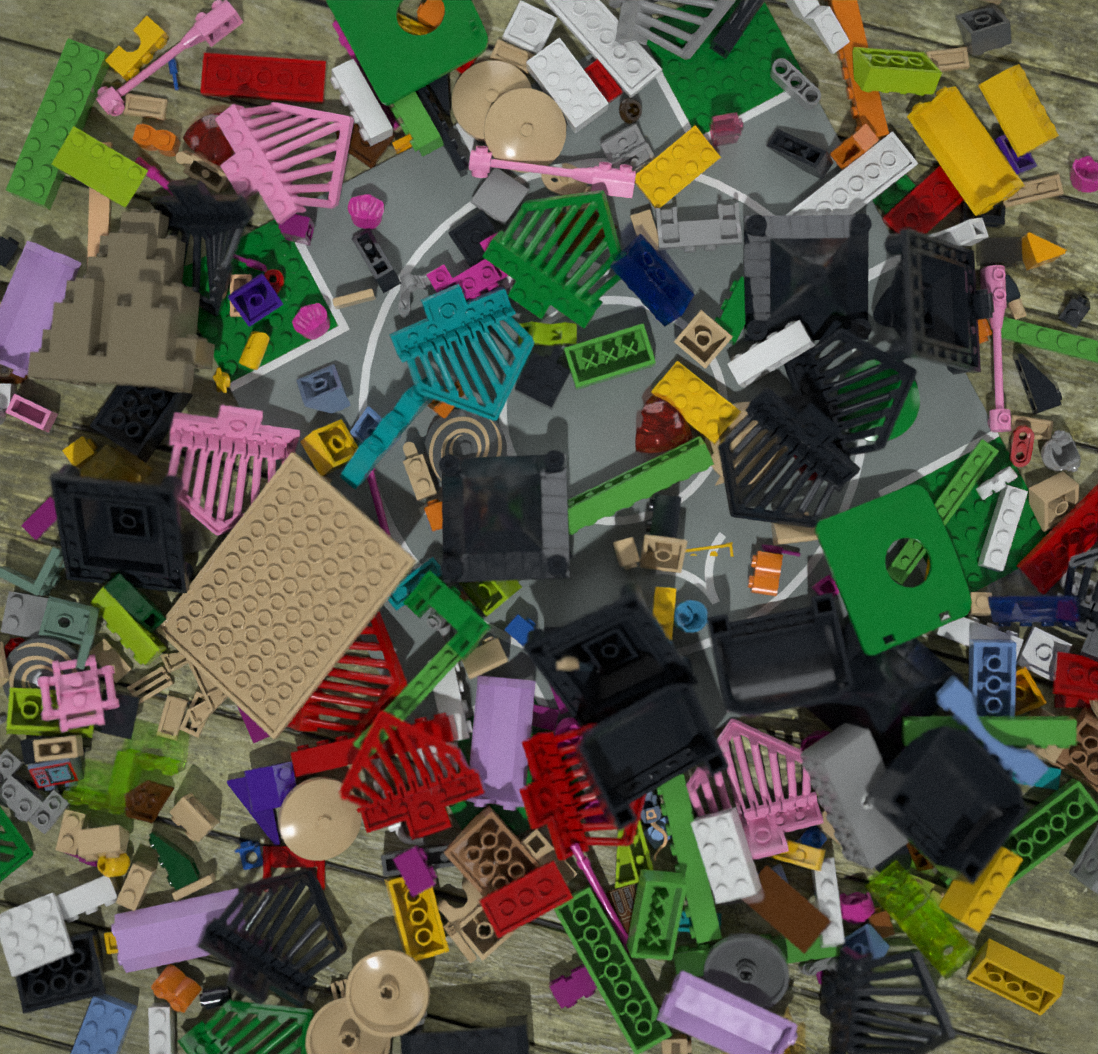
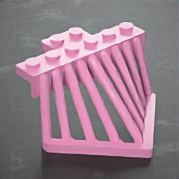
M272 102L270 105L245 109L243 106L233 104L215 118L236 153L220 165L236 193L242 195L246 200L259 191L277 223H284L297 212L304 213L306 211L304 206L334 209L339 205L354 122L352 117ZM268 113H271V114H272V115H267V116H263V117H258V118L251 119V117H252V116H255V115L268 114ZM310 118L316 119V120H313V121H311V122L306 123ZM278 122V123H275V124H272V125H269V126H266V127H263V128L258 129L261 125ZM329 122H333V124H330V125L324 127V126L327 125ZM299 124H303V125H301V126H298V127H296V128H293V129H291V130H288V131H286V132H283V133H281V134H278V135H276V136H273V137H271V138L266 139V138H267L270 134H272V133H275V132H278V131H281V130H284V129H287V128H290V127H293V126H296V125H299ZM323 127V128H321V129H319V130H317V131H314V132H312V133H310V134H307V135H305V136H303V137H301V138H298V139H296V140H294V141H291V142H289V143H287V144H285V145H282V146H280V147H278V148L273 149L275 146H277V145H278L279 143H281V142H284V141H286V140H289V139H291V138H294V137H296V136H299V135H301V134H304V133L309 132V131H311V130H314V129H316V128ZM340 131L339 139L334 143L279 161L292 150L333 132ZM336 151L335 161L284 173L293 165ZM330 171L333 172L331 181L325 184H290L296 179ZM329 192L328 200L298 197L297 194Z
M221 405L217 418L174 412L170 427L169 443L174 446L168 475L176 476L181 450L183 447H187L181 478L184 486L178 497V503L215 535L219 536L232 531L245 514H242L247 464L250 456H254L251 490L252 504L260 494L263 457L268 460L269 482L276 473V459L281 460V464H283L291 452L295 453L300 438V430L261 425L263 411ZM199 448L200 455L193 496L191 498L187 493L195 451ZM210 450H213L205 507L203 509L200 506L207 458ZM223 452H227L215 519L212 517L220 461ZM240 454L232 518L224 521L233 464L236 455Z
M731 719L717 740L730 766L726 770L752 858L756 860L788 852L789 849L784 833L823 823V817L817 802L816 792L811 793V778L804 767L802 795L797 796L795 760L800 763L803 762L800 753L803 751L736 719ZM741 735L749 739L763 803L760 806L753 788ZM732 737L750 806L748 809L744 805L728 744ZM759 744L768 748L776 802H772L768 791ZM777 752L786 756L788 799H784ZM698 767L686 784L697 817L705 815L696 791L700 784L710 814L718 812L707 774ZM720 772L714 776L723 810L732 807L722 773Z

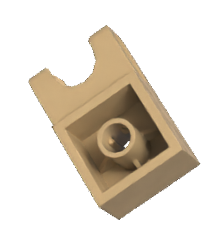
M465 878L461 885L468 896L467 903L458 908L452 906L447 900H440L437 906L483 961L515 931L513 930L500 938L497 937L479 902V899L483 896ZM489 925L491 933L488 935L484 933L482 935L480 933V926Z

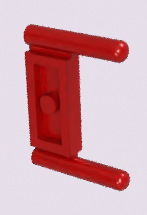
M263 846V879L271 877V867H317V879L322 890H325V860L314 861L304 859L292 852L288 846Z

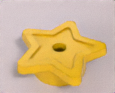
M218 367L216 375H213L217 392L227 393V388L230 387V377L227 372H222L221 368Z

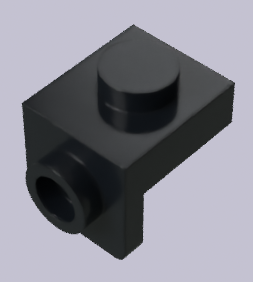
M1073 292L1058 318L1077 328L1090 310L1091 303L1089 298L1081 293L1077 295Z

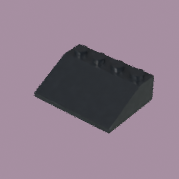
M118 385L90 427L144 463H147L170 430L174 412L182 413L193 395L191 393L170 392L154 387Z
M98 928L69 935L74 950L73 954L15 976L23 1014L106 994L103 951Z

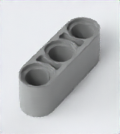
M780 58L773 63L770 70L771 78L804 109H814L821 99L819 89L788 60ZM782 67L784 68L785 73L779 74L776 72L775 68ZM794 80L798 81L800 83V87L794 88L792 87L790 82ZM808 94L813 95L815 101L809 102L805 96Z

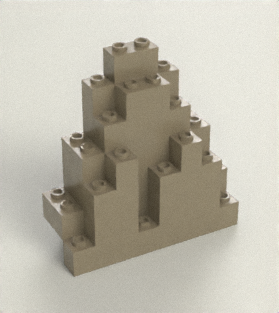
M130 209V212H122L118 233L110 232L109 236H100L99 254L96 257H88L87 273L84 275V278H75V281H67L65 299L62 300V303L54 302L51 330L43 329L41 348H39L38 352L30 351L28 377L57 380L79 386L96 387V383L154 387L170 392L191 393L194 368L212 370L215 345L208 343L205 338H198L196 336L200 294L194 292L192 287H186L182 284L186 243L178 240L177 236L167 235L169 217L162 215V211L149 210V213H143L139 209Z

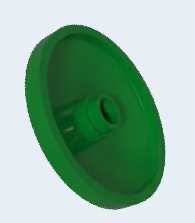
M875 359L866 361L852 368L844 378L878 365L880 362ZM893 369L885 370L839 389L837 395L892 376L898 372ZM915 380L888 441L904 434L912 426L918 415L920 394ZM901 381L837 404V409L897 389ZM894 399L840 417V420L847 421L889 408ZM886 417L849 428L848 430L851 433L882 426ZM878 435L863 440L875 442Z

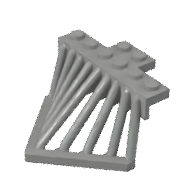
M610 0L609 6L612 8L621 7L615 41L620 44L637 41L647 45V40H650L685 60L690 59L736 0H666L713 9L709 16L704 18L655 4V2L662 0ZM659 13L700 25L695 34H690L653 18L652 14ZM650 27L657 28L688 43L682 49L649 31Z

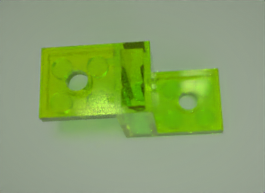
M126 747L117 750L107 794L73 786L64 790L62 798L67 799L69 804L80 805L84 803L88 804V808L93 810L104 808L108 809L110 814L121 815V813H126L125 793L139 785L143 769L149 771L160 769L162 774L174 776V774L185 770L187 762Z
M897 860L892 862L865 886L867 891L892 917L908 939L945 980L950 978L978 953L948 920L931 896ZM897 884V888L894 891H889L892 885ZM947 948H953L950 954L944 955V951Z

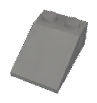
M9 591L0 632L30 638L43 637V635L38 634L48 597ZM65 617L59 619L62 623L70 622V620Z

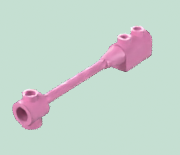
M216 0L212 4L213 10L207 14L201 12L196 16L194 26L180 40V43L118 90H115L112 86L109 88L107 86L101 87L97 92L99 96L96 97L98 103L108 115H120L125 109V102L121 97L183 50L205 40L212 47L240 26L243 21L227 0L223 2Z
M476 146V150H471L469 171H472L471 175L473 177L487 178L488 173L491 172V167L570 177L574 180L591 184V191L603 190L609 196L632 199L634 193L636 171H632L631 165L622 164L620 169L611 168L612 164L609 162H599V166L567 169L493 159L492 152H488V147Z
M1002 265L987 266L980 270L981 290L988 289V293L993 292L995 311L993 312V318H989L991 329H993L996 408L989 411L988 426L990 432L1011 431V410L1004 409L1001 329L1007 304L1005 266Z

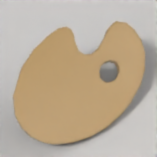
M569 163L562 164V168H577ZM541 174L543 184L551 192L560 196L584 193L587 189L588 183L577 181L570 177ZM552 178H557L558 181H557V182H553L551 179H552Z

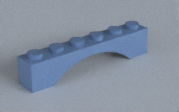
M954 676L935 694L939 698L937 703L945 710L950 708L955 713L952 717L961 726L965 723L970 728L967 732L976 741L981 738L985 742L983 747L991 755L996 753L1000 757L998 762L1006 770L1011 768L1016 773L1013 776L1022 785L1026 782L1031 787L1049 769L1030 750L1007 746L989 735L976 715L972 694Z

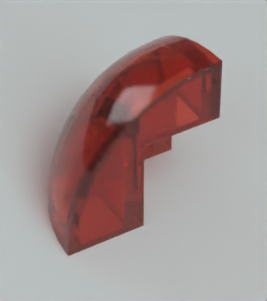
M223 112L209 114L200 118L188 128L183 136V140L193 151L202 152L208 156V161L218 166L236 154L215 120Z
M653 395L648 399L641 412V415H643L642 426L636 429V452L657 453L668 451L685 444L692 438L688 423L673 405Z

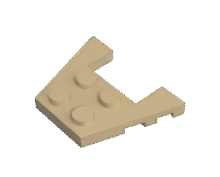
M182 653L163 654L161 658L169 673L189 664L205 697L204 702L187 710L194 727L198 728L228 696Z

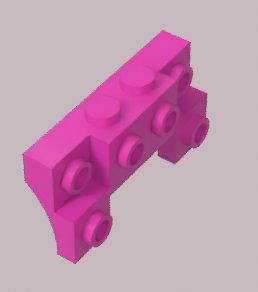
M498 232L480 242L484 252ZM486 259L452 278L444 264L426 274L436 293L459 284L466 301L480 296V293L486 289L489 292L500 286L498 282L509 276Z

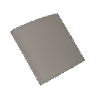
M635 123L599 143L607 160L612 164V168L620 169V165L626 164L631 165L632 171L637 173L655 159L651 148L645 142Z
M494 168L470 203L504 226L527 196L529 189L499 168Z

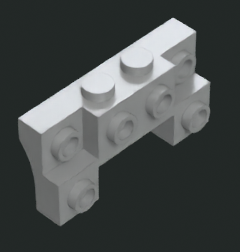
M739 203L726 206L718 204V219L678 222L677 207H672V209L668 210L656 208L655 210L659 250L679 249L684 250V253L696 252V249H704V251L710 252L716 251L720 246L742 244Z
M8 748L0 756V804L6 808H11L14 811V816L19 820L29 821L43 834H46L65 812V809L70 806L72 801L70 799L66 800L61 796L58 789H54L45 798L18 774H15L24 764V760H19L11 753L12 750Z

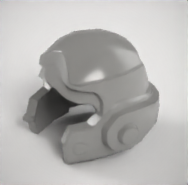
M1064 430L1055 431L1052 438L1044 443L1041 449L1042 461L1051 470L1075 472L1080 467L1081 458L1071 435Z

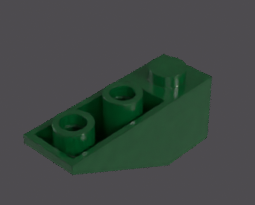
M120 573L104 586V589L150 633L166 620L159 607Z
M155 830L149 833V843L154 850H157L159 855L158 862L162 868L166 869L168 874L167 881L171 887L178 890L202 877L193 857Z

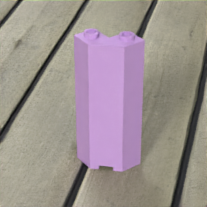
M30 241L26 242L0 304V364L14 369L12 373L22 378L28 375L30 351L38 352L39 348H41L43 329L51 330L54 302L62 303V300L65 299L67 281L75 280L81 266V262Z
M478 675L469 768L479 770L486 793L466 800L474 802L476 807H487V804L502 805L504 810H516V807H524L519 789L526 786L528 762L521 741L531 737L536 681Z
M239 889L115 914L112 933L116 937L119 965H122L125 972L129 973L210 955L197 947L203 926L214 917L217 919L238 894ZM243 901L233 912V914L229 917V919L227 920V925L231 923V921L243 907ZM243 919V921L239 924L238 931H240V929L246 922L245 919Z
M681 971L675 977L672 983V990L669 994H666L656 1019L729 1054H783L784 1049L793 1045L798 1036V1033H796L797 1024L684 971Z

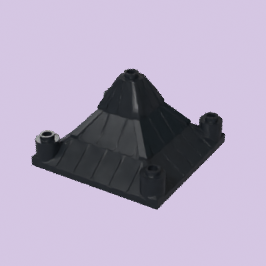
M861 213L857 215L761 216L756 214L744 216V341H765L770 334L774 332L779 333L785 329L788 323L799 320L805 326L812 340H823L832 332L841 328L863 340H869L871 325L868 322L869 230L872 226L869 215Z
M909 228L900 229V233L888 235L884 242V248L891 256L900 255V262L897 264L891 286L882 294L874 308L873 318L877 324L893 328L902 338L892 341L889 348L891 356L897 361L917 358L945 365L953 375L967 372L973 374L980 373L978 320H976V315H973L971 296L975 295L976 290L974 251Z
M551 450L542 455L457 458L454 455L448 454L441 458L439 468L442 473L443 563L441 564V573L443 575V583L570 579L566 453H562L559 450Z
M72 464L63 465L58 473L52 472L50 483L67 580L108 584L120 573L136 588L188 593L190 589L189 581L194 573V569L191 564L185 561L178 504V497L184 485L180 478L168 475L160 485L81 477L80 470Z
M632 582L626 583L620 588L619 599L565 624L563 627H559L548 634L540 628L530 630L527 634V642L523 644L525 653L581 727L592 723L598 724L667 684H691L692 686L698 684V678L693 671L692 661L680 655L642 600L640 586ZM564 656L575 657L578 662L592 664L593 669L590 672L558 670L557 662L561 661Z
M849 620L842 628L841 633L854 686L835 701L806 706V708L832 731L844 723L869 730L887 770L896 756L905 747L901 742L902 717H931L940 707L937 703L939 698L935 694L953 676L962 685L964 681L960 674L949 668L916 638L875 655L865 654L852 622ZM892 634L883 637L885 644L894 641Z

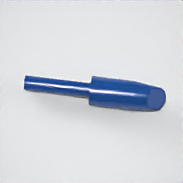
M174 57L168 62L170 75L173 77L174 89L177 91L179 90L176 76L178 69Z

